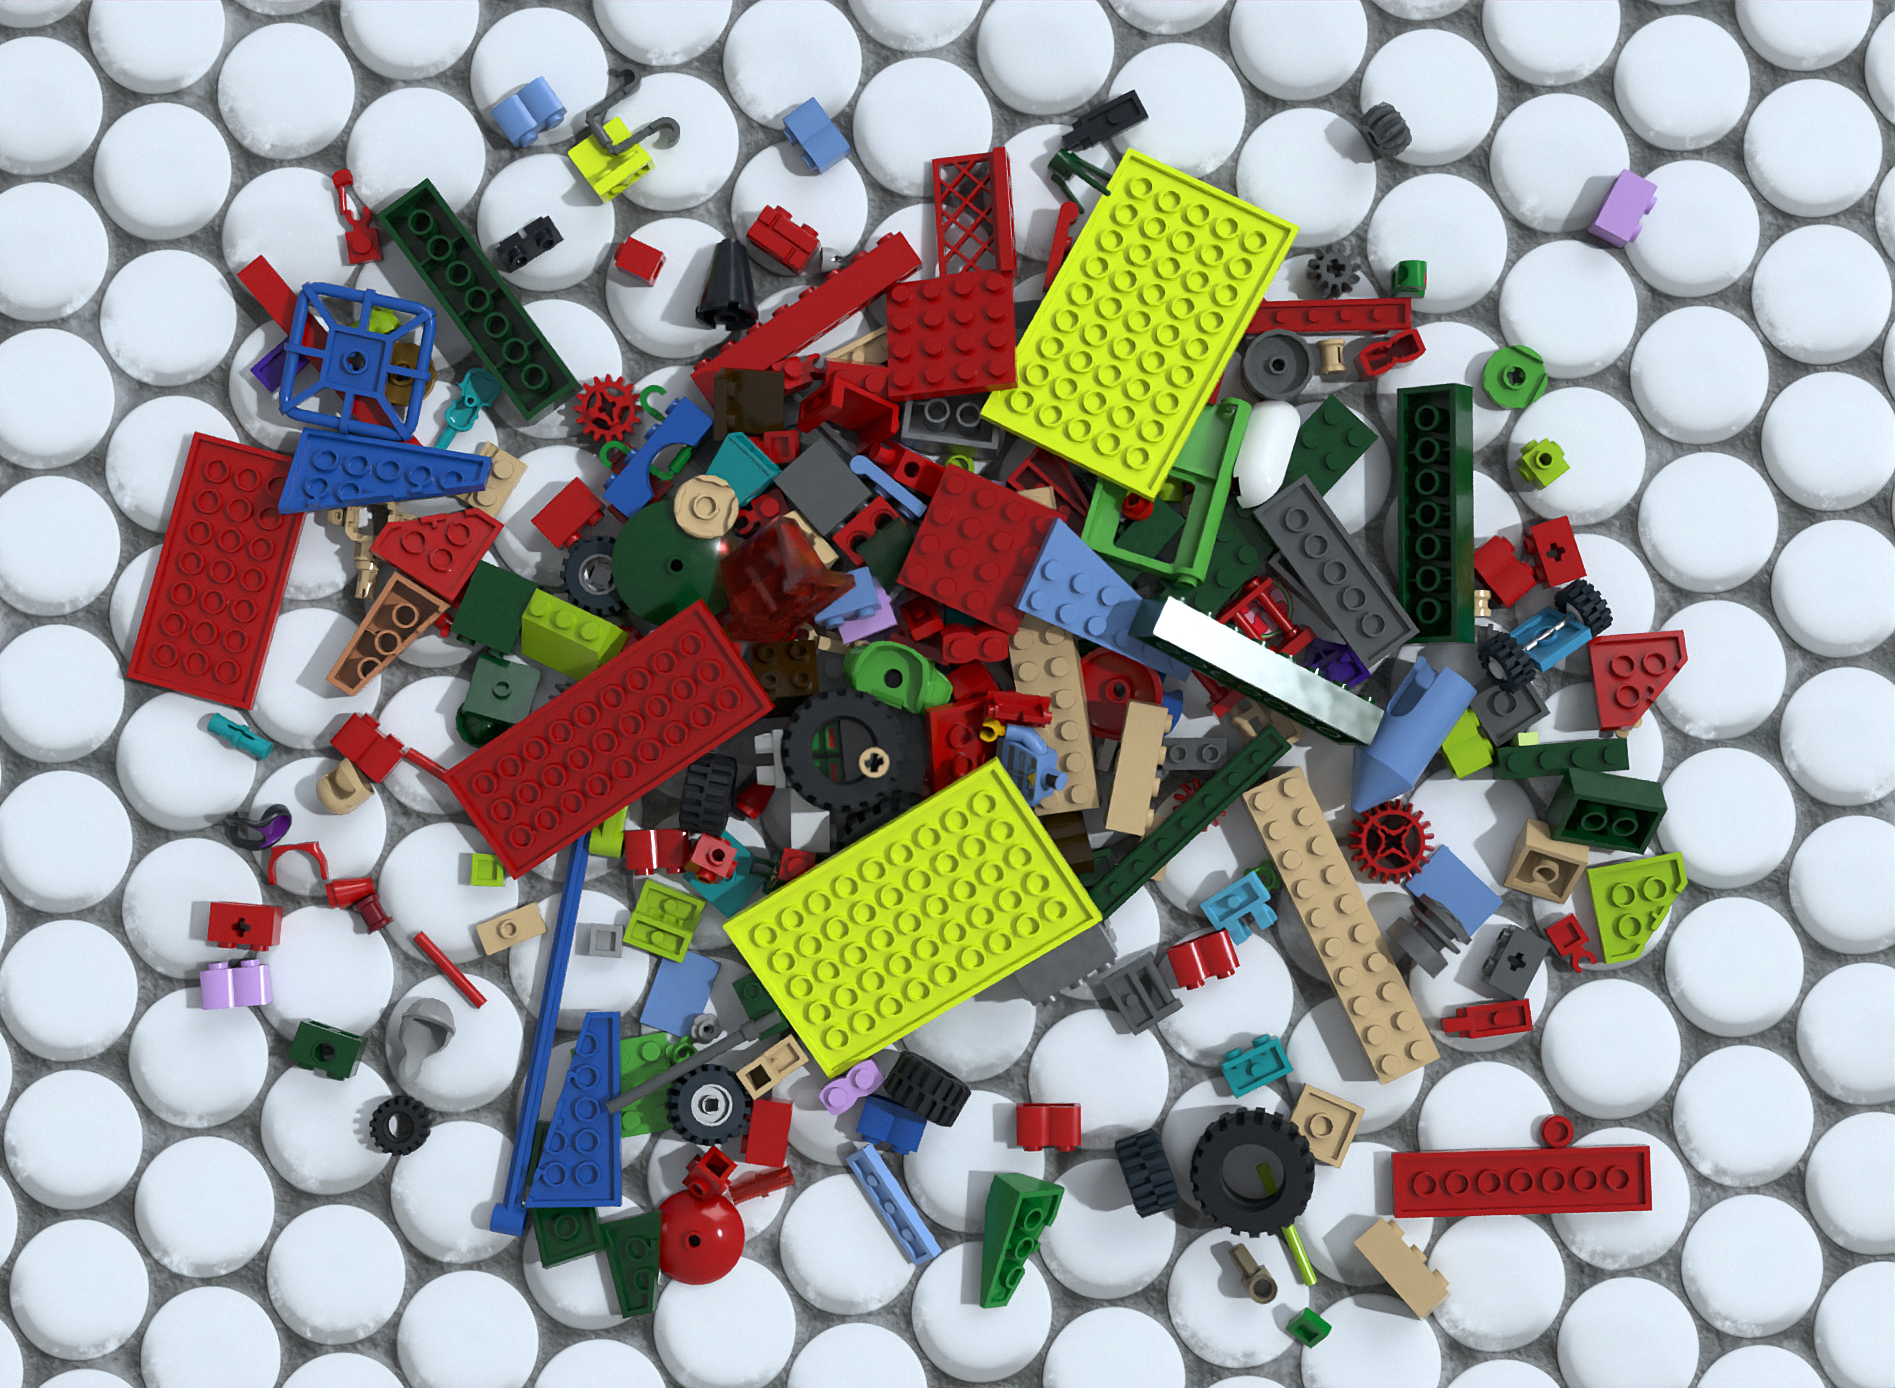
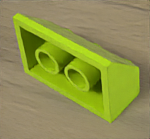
M536 588L522 615L521 654L580 681L619 655L629 634L602 618Z

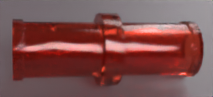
M790 1165L763 1175L762 1172L755 1174V1178L730 1185L729 1191L731 1197H733L734 1205L736 1206L739 1203L759 1196L766 1198L769 1197L771 1192L796 1185Z

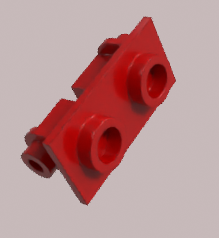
M987 689L981 720L984 721L987 718H991V721L996 722L998 720L1000 723L1045 728V725H1050L1052 721V712L1049 711L1051 697Z

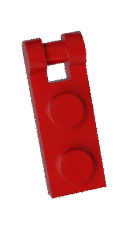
M1072 201L1063 203L1060 208L1042 291L1044 293L1049 291L1058 275L1063 255L1068 256L1071 251L1073 237L1067 236L1070 226L1076 223L1079 214L1077 204Z

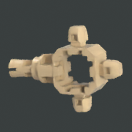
M397 501L376 503L377 505L388 506V510H390L388 522L400 520L404 522L419 519L412 514L403 513L402 515L403 508ZM363 505L329 509L328 521L334 525L344 526L345 533L352 541H355L353 560L356 561L355 569H358L355 598L375 600L377 573L381 572L382 564H385V562L369 552L371 545L378 536L360 534L358 529L361 516L360 509H363Z

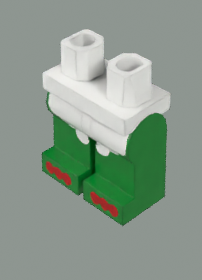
M838 724L824 725L817 732L812 744V755L839 753ZM784 729L772 730V733L754 737L755 754L773 753L774 762L773 766L756 767L757 784L775 785V788H793L786 778L781 762L780 747ZM840 757L813 758L817 769L824 776L841 782Z

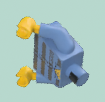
M991 718L984 720L982 725L991 727L994 732L981 731L980 738L986 742H991L998 736L996 757L1030 808L1040 804L1042 798L1051 796L1054 790L1061 791L1065 788L1068 780L1067 774L1056 770L1058 758L1056 750L1047 746L1035 729L1007 723L1005 726H1001L998 720L996 722L991 721Z

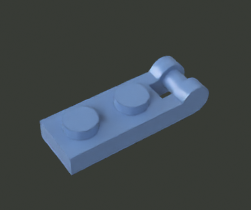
M858 455L851 460V470L860 480L870 479L876 484L873 490L886 501L891 497L900 504L898 510L911 521L917 518L923 522L928 510L927 506L865 456Z

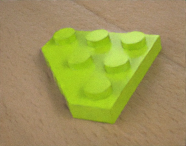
M1682 851L1585 869L1603 963L1612 964L1639 958L1645 949V944L1653 932L1657 931L1670 911V906L1688 884Z

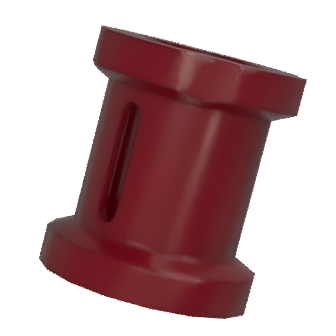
M379 893L353 906L354 911H359L368 929L366 932L368 935L394 921L392 916H387L379 902Z

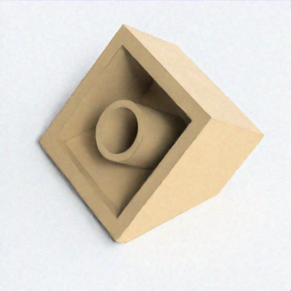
M1528 817L1516 838L1503 886L1565 904L1588 864L1589 846L1552 840L1548 823Z

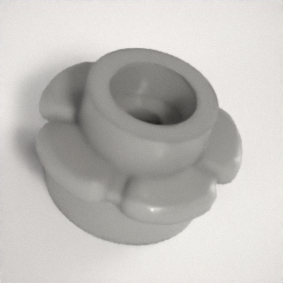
M711 1013L696 1016L690 1028L692 1038L705 1045L710 1044L713 1039H717L721 1033V1026L718 1024L719 1019L717 1016ZM705 1026H708L709 1029L705 1032L703 1028Z

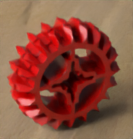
M1395 799L1392 808L1390 802L1386 801L1381 804V809L1378 805L1370 808L1371 814L1368 811L1359 813L1364 818L1363 822L1357 819L1351 821L1359 829L1358 832L1348 831L1347 836L1356 838V843L1347 844V848L1350 850L1358 849L1359 853L1354 854L1351 857V861L1363 860L1358 867L1359 872L1363 873L1369 867L1371 868L1368 873V879L1374 880L1380 873L1379 879L1381 884H1387L1389 875H1391L1393 884H1400V874H1402L1406 881L1412 880L1410 869L1417 874H1421L1423 870L1417 863L1421 861L1422 863L1429 864L1430 859L1424 856L1423 853L1424 851L1433 852L1434 847L1425 845V840L1434 839V834H1424L1423 830L1429 828L1431 823L1430 821L1418 822L1424 815L1421 810L1411 815L1414 806L1412 803H1407L1403 810H1401V799ZM1393 814L1403 818L1405 821L1401 825H1397L1389 830L1385 825H1381L1377 819ZM1371 827L1373 829L1372 832L1376 835L1377 843L1369 855L1366 837ZM1412 828L1415 836V846L1410 855L1405 846V838ZM1383 833L1390 836L1396 835L1397 849L1393 847L1385 848L1384 842L1388 841H1384L1385 835ZM1393 853L1404 863L1397 867L1384 868L1376 862L1380 858Z

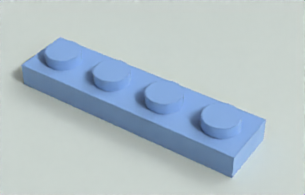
M870 1143L846 1157L845 1160L915 1266L935 1258L942 1250L873 1145Z

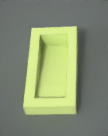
M1538 732L1518 733L1510 740V746L1539 744Z

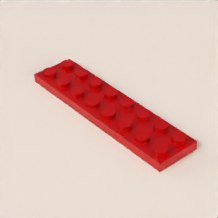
M1647 1144L1391 1152L1394 1218L1652 1211L1650 1146Z

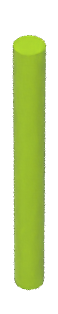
M1264 1162L1257 1165L1256 1170L1267 1196H1271L1278 1190V1186L1268 1163ZM1294 1224L1287 1229L1282 1226L1281 1229L1305 1286L1315 1284L1317 1282L1316 1276Z

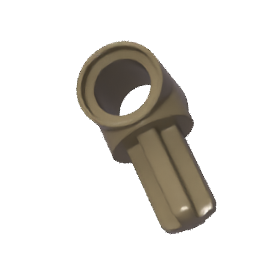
M1243 1243L1233 1246L1228 1251V1256L1243 1277L1240 1282L1251 1298L1259 1304L1272 1302L1278 1293V1286L1265 1265L1257 1264ZM1265 1279L1269 1281V1288L1266 1292L1259 1294L1253 1291L1254 1284L1258 1280Z

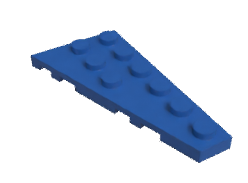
M621 1011L586 1012L570 1068L566 1074L562 1093L558 1099L543 1146L544 1149L524 1208L622 1206V1110L611 1114L606 1106L608 1101L621 1095Z

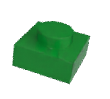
M1306 1307L1289 1320L1286 1330L1311 1349L1329 1335L1332 1326Z

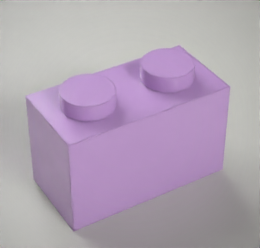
M1624 168L1613 180L1587 231L1618 248H1622L1629 241L1633 243L1642 229V225L1638 224L1643 214L1648 215L1657 201V198L1653 195L1658 186Z

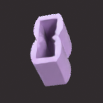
M260 959L240 961L241 967L228 968V962L208 964L209 970L200 971L203 1010L272 1003L269 964L261 965Z
M870 1056L851 1067L847 1074H841L830 1079L823 1086L818 1097L831 1115L841 1114L851 1108L858 1097H864L876 1091L882 1085L886 1074L875 1058Z

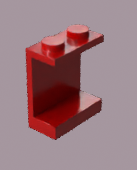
M833 377L800 402L797 430L808 434L820 424L829 420L858 433L856 453L864 456L870 451L871 446L875 442L883 443L897 433L900 425L898 420L899 406L840 378Z

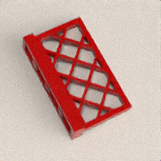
M1006 147L993 148V152L932 159L939 278L1001 271L1002 273L1012 272L1014 279H1018L1011 163ZM989 162V172L981 182L969 173L976 163ZM954 166L960 173L948 185L941 179L940 167ZM965 176L977 184L976 188L967 198H964L954 190ZM989 181H990V189L986 186V184H987ZM942 186L946 188V190L943 193ZM982 189L991 196V203L983 212L971 203ZM951 193L963 202L952 216L943 210V202ZM967 207L979 215L969 229L957 221V218ZM991 211H992V219H990V218L988 217V215L991 213ZM943 215L948 219L945 224ZM984 220L993 226V234L985 243L973 234ZM952 224H955L965 232L954 246L945 240V232ZM969 237L981 245V248L970 260L958 251ZM993 242H994V250L990 248V246H991V244H992ZM945 246L950 249V251L947 254ZM987 250L995 257L996 269L981 270L975 263ZM955 254L967 263L959 273L947 274L946 264ZM971 268H973L974 270H976V271L968 272Z

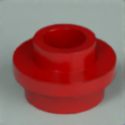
M1133 492L1122 503L1123 514L1128 519L1134 521L1147 519L1154 508L1153 502Z

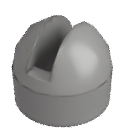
M821 247L819 258L820 273H830L842 267V263L835 262V260L842 259V255L838 250Z

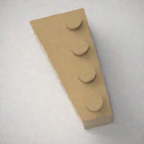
M1128 698L1120 736L1121 748L1118 749L1114 764L1115 779L1110 783L1108 793L1109 810H1105L1103 817L1105 829L1144 836L1145 828L1151 829L1154 810L1149 809L1151 796L1157 797L1160 786V778L1155 777L1157 765L1164 764L1166 746L1161 744L1163 734L1170 733L1173 718L1172 714H1167L1168 707L1166 705Z

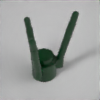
M1062 148L1055 154L1047 166L1053 172L1050 179L1060 187L1069 201L1077 204L1079 213L1084 214V208L1063 180L1066 179L1070 182L1077 175L1097 191L1109 197L1111 192L1080 168L1082 167L1108 181L1111 180L1112 175L1086 162L1073 152L1069 154Z

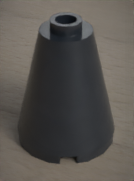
M725 238L715 245L695 309V319L701 325L708 328L716 329V324L726 325V331L746 330L756 324V320L759 317L747 249L739 240L734 238Z

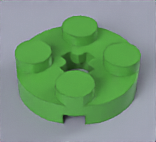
M1513 345L1495 352L1487 360L1482 371L1481 385L1483 392L1487 394L1494 404L1509 410H1521L1536 402L1544 393L1548 381L1541 356L1533 349L1523 345ZM1516 369L1520 371L1519 378L1522 379V383L1511 385L1507 372L1512 373Z

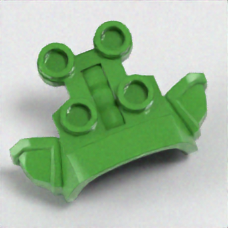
M891 641L872 642L869 646H860L848 650L843 661V675L850 688L868 692L885 704L902 709L913 715L921 716L922 714L925 716V709L947 704L953 691L950 681L935 668L936 662L923 657L914 649L903 644ZM896 669L901 672L903 681L899 687L889 688L885 684L884 678L889 670Z

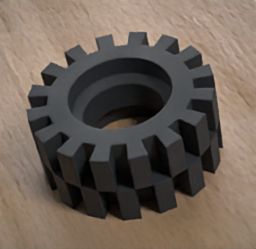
M404 1095L391 1098L379 1105V1108L373 1112V1120L369 1123L372 1131L369 1133L371 1138L374 1137L376 1140L374 1142L375 1146L383 1148V1153L387 1154L390 1152L392 1156L396 1157L408 1155L421 1147L427 1141L426 1138L430 1136L431 1130H429V1127L432 1125V1119L428 1118L430 1112L422 1107L424 1104L421 1101L416 1102L414 1100L415 1097H404ZM405 1114L411 1119L413 1127L408 1137L398 1138L391 1133L389 1121L393 1115Z

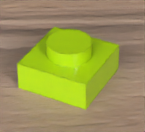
M472 853L471 885L505 887L506 868L497 855Z

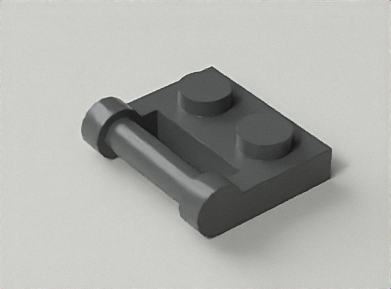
M1151 951L1146 952L1131 963L1102 979V982L1135 1036L1184 1006L1179 998L1174 997L1155 965L1154 960L1156 958ZM1142 968L1164 1003V1006L1156 1010L1135 972Z

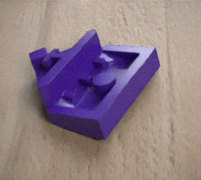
M1317 637L1309 643L1304 667L1310 666L1320 670L1323 673L1322 678L1330 682L1331 680L1342 682L1350 687L1349 690L1372 676L1369 670L1364 669L1347 644L1333 643Z

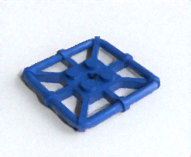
M308 281L303 284V289L300 291L296 301L289 343L285 342L284 350L287 353L279 390L280 407L278 408L282 416L287 415L289 418L299 422L337 429L339 433L346 435L352 432L390 441L405 440L407 442L412 439V434L415 432L419 421L426 380L430 381L431 373H428L436 334L435 317L437 313L433 308L429 309L426 305L419 302L377 294L376 290L369 288L363 291L325 282L310 283ZM319 295L362 303L358 329L338 325ZM310 301L329 328L325 350L301 346ZM374 306L417 315V317L389 335L368 331ZM424 324L416 369L391 365L395 342ZM357 352L362 353V359L366 360L365 366H360L359 371H354V365L349 363V358L355 357ZM304 354L323 358L319 381L291 399L299 355ZM389 373L414 378L405 423L385 396ZM325 388L346 392L341 417L297 408ZM356 394L376 398L395 428L352 420Z

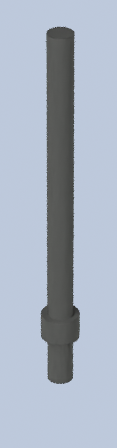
M774 1010L756 1021L753 1019L740 1025V1030L608 1101L606 1106L609 1112L614 1114L747 1040L752 1042L761 1037V1032L782 1021L779 1012Z

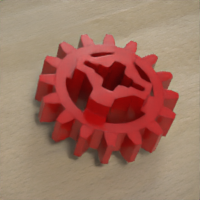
M606 374L604 382H601L595 376L593 377L595 385L591 387L584 383L583 387L587 391L586 394L576 395V398L582 402L581 405L574 407L575 412L582 414V416L576 419L578 425H587L583 430L587 436L595 432L594 440L598 443L603 436L606 442L613 441V437L616 436L621 442H624V433L628 432L634 435L635 431L632 425L642 424V421L636 417L637 413L644 412L642 406L636 405L640 401V394L632 395L631 393L634 391L635 386L630 383L624 387L625 379L621 376L618 377L616 382H613L610 374ZM607 389H615L625 395L615 397L610 395ZM596 395L597 399L594 406L589 408L592 398ZM604 398L612 406H617L612 409L614 421L603 412L606 410ZM630 410L627 420L622 424L621 420L624 412ZM605 422L611 430L600 429L593 423Z

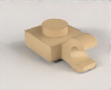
M797 623V627L806 629L808 632L805 640H814L818 649L846 655L847 647H851V643L844 644L839 632L826 630L824 636L816 634L814 628L808 623Z

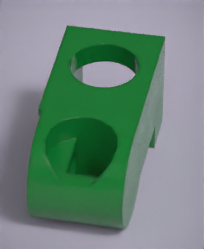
M1400 261L1392 268L1391 298H1423L1425 296V289L1427 288L1426 261Z

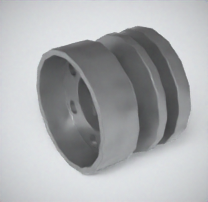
M1423 893L1418 899L1428 909L1422 913L1412 904L1409 909L1417 920L1411 924L1404 918L1399 917L1385 932L1434 979L1448 965L1447 960L1440 951L1446 947L1458 955L1461 951L1451 940L1457 936L1467 946L1472 939L1467 934L1463 923L1441 902Z

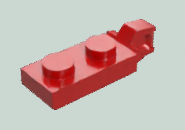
M1523 998L1522 1001L1512 999L1463 1006V1008L1456 1009L1457 1016L1440 1018L1441 1031L1445 1033L1459 1031L1460 1038L1476 1039L1533 1030L1529 998Z

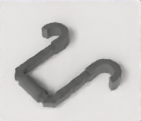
M630 63L619 65L615 69V74L619 77L625 74L632 75L634 81L586 112L585 123L589 124L588 129L601 147L607 149V153L610 155L619 156L622 152L624 153L662 128H670L673 131V135L668 137L669 148L674 147L680 139V126L673 118L661 117L655 120L643 130L621 142L618 146L612 145L613 141L599 121L594 120L596 116L615 106L621 100L630 97L641 87L640 70Z

